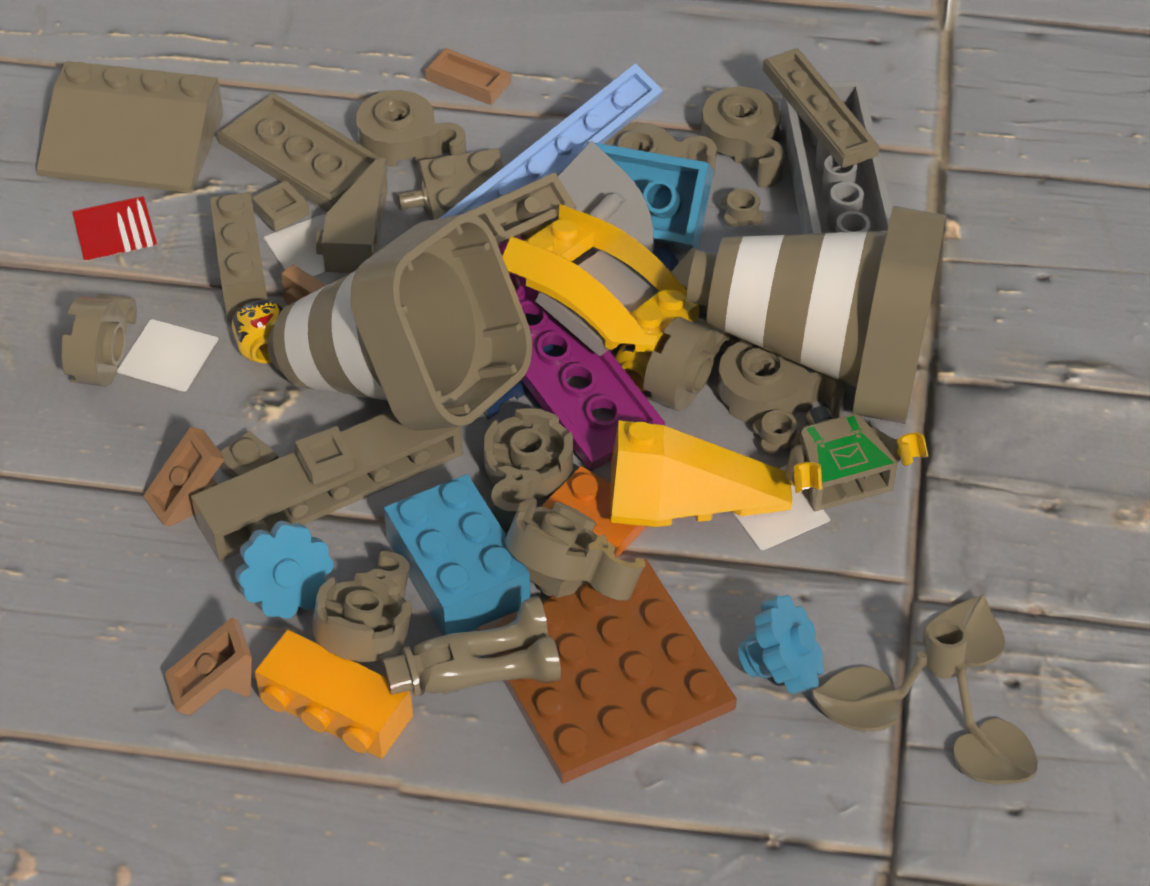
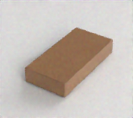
M444 48L425 69L427 81L492 105L511 84L510 72L448 48Z

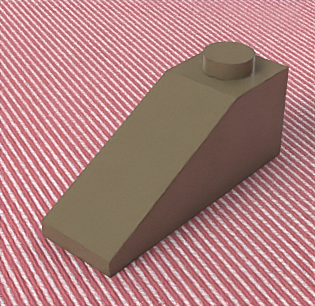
M376 158L327 212L324 230H317L316 253L317 255H323L325 272L351 273L378 252L388 191L386 158Z
M554 172L466 213L481 218L492 231L499 246L509 241L511 236H520L524 241L559 218V204L575 209L576 206Z

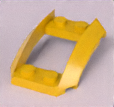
M559 204V218L526 241L511 236L502 256L509 274L514 273L525 277L526 286L549 295L575 311L598 331L605 339V348L613 350L621 343L635 345V352L652 353L653 350L656 351L667 343L670 335L664 333V330L674 319L682 317L693 322L699 317L700 309L698 304L686 301L687 291L670 270L645 246L620 228L602 219ZM595 247L631 266L653 284L659 292L630 313L605 286L572 261L590 248Z

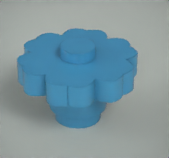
M279 521L272 528L271 534L265 530H256L250 536L249 541L241 546L240 555L246 563L236 570L235 577L240 584L242 595L248 602L258 603L259 608L266 616H279L288 619L295 615L298 606L307 610L315 608L319 587L326 582L324 576L332 571L334 563L329 556V549L326 543L318 537H311V532L306 526L301 523L291 524L286 521Z
M778 595L761 602V612L755 615V631L749 633L746 640L741 641L738 647L739 658L744 670L749 676L754 678L758 676L762 678L773 677L778 684L784 682L790 694L802 693L818 687V676L824 673L823 652L815 640V627L808 618L802 606L795 607L789 595Z

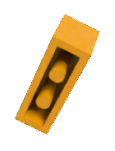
M290 630L284 633L255 670L259 697L267 707L276 712L286 711L302 719L304 724L310 729L319 733L326 731L342 739L349 748L358 753L368 752L383 759L413 717L411 691L391 695L385 676L352 660L336 656L326 651L321 645Z

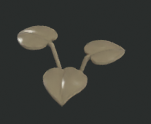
M984 595L971 598L949 608L935 617L926 626L923 635L926 651L917 653L916 662L898 689L894 690L892 679L884 672L873 667L862 666L843 670L812 691L815 703L823 713L836 723L856 731L874 732L889 728L898 722L901 709L896 700L903 699L924 666H927L930 672L938 678L949 679L957 676L965 726L970 732L957 738L954 743L953 755L958 768L968 777L987 784L1022 783L1033 779L1036 775L1038 762L1034 748L1027 736L1017 726L1003 719L993 718L985 721L978 727L973 719L966 677L967 666L980 667L996 661L1002 655L1005 646L1003 631L993 616Z

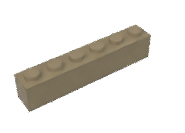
M392 410L373 416L367 421L341 432L355 457L356 470L313 485L296 450L291 451L281 458L260 467L251 468L239 476L218 485L209 486L203 491L192 495L191 499L197 525L217 559L221 562L239 554L241 546L249 541L250 536L256 530H265L271 534L272 528L279 521L305 525L463 455L461 426L413 431L402 425Z

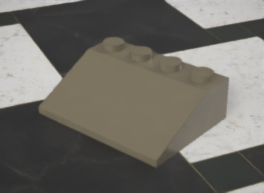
M65 61L53 88L36 169L38 176L192 193L223 115L218 77Z

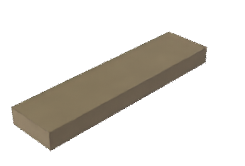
M798 48L763 59L762 70L841 168L878 156L879 145Z

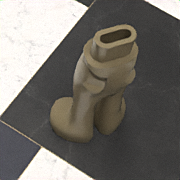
M539 596L522 601L515 621L505 626L489 630L442 635L416 645L413 649V655L410 647H404L403 655L383 659V667L391 695L411 690L414 697L423 695L424 691L433 694L441 692L447 695L460 689L497 681L532 679L543 683H551L561 679L558 651L554 639L548 636L546 615ZM518 651L495 658H477L484 655Z

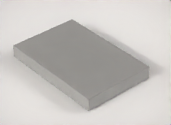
M602 250L578 265L605 286L630 313L659 292L653 284L631 266ZM542 292L538 294L535 301L598 356L603 355L609 350L605 348V339L584 318L549 295Z

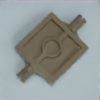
M499 148L420 160V172L423 180L422 190L398 193L400 209L424 206L431 215L432 220L439 219L504 168Z

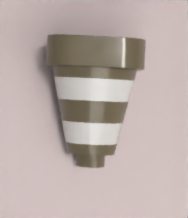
M893 206L887 231L723 237L718 254L696 250L688 280L686 301L688 303L708 306L707 324L856 387L852 414L906 424L946 215Z
M466 213L420 222L364 261L357 270L286 306L280 312L275 326L270 331L268 353L273 365L291 383L298 387L386 400L395 417L402 425L413 431H426L468 425L492 406L525 376L532 356V339L528 322L492 231L481 218Z

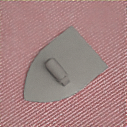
M591 141L558 176L574 202L575 210L592 215L620 228L653 254V224L643 194L635 182ZM595 247L590 248V250L595 252L600 251V249Z

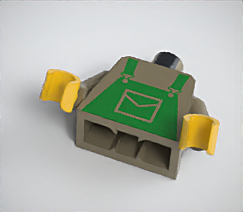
M816 407L809 411L805 417L807 426L800 430L799 443L791 449L785 477L789 484L795 486V493H800L807 489L814 512L893 491L898 462H902L903 466H908L913 463V457H928L925 438L922 433L913 432L894 439L873 426H869L861 415L850 414L834 419L827 407Z

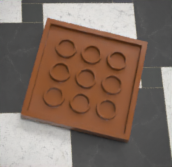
M644 559V569L631 598L628 600H616L604 596L587 582L573 594L560 598L553 596L541 601L546 615L548 636L554 639L559 655L560 681L543 683L532 679L503 681L562 784L736 709L737 698L647 559ZM518 611L478 627V631L505 626L515 621ZM518 651L492 654L489 657H500Z

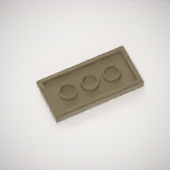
M274 92L217 133L219 144L278 181L283 182L286 180L299 194L326 211H329L376 158H381Z

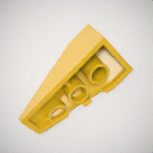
M618 421L611 460L610 523L662 527L670 526L674 518L694 516L697 522L712 520L714 513L733 511V513L739 516L787 511L791 510L793 504L791 484L786 481V471L665 425Z

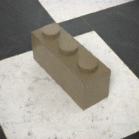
M251 192L209 198L228 321H231L237 310L246 303L254 300H267Z

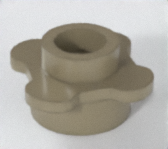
M736 189L730 192L728 196L722 198L721 207L726 211L724 216L725 224L732 227L761 224L764 220V214L759 211L760 197L752 190Z
M770 411L763 418L757 419L753 424V431L759 434L762 440L761 449L766 453L774 454L787 447L794 448L799 443L800 433L796 431L797 421L787 411Z

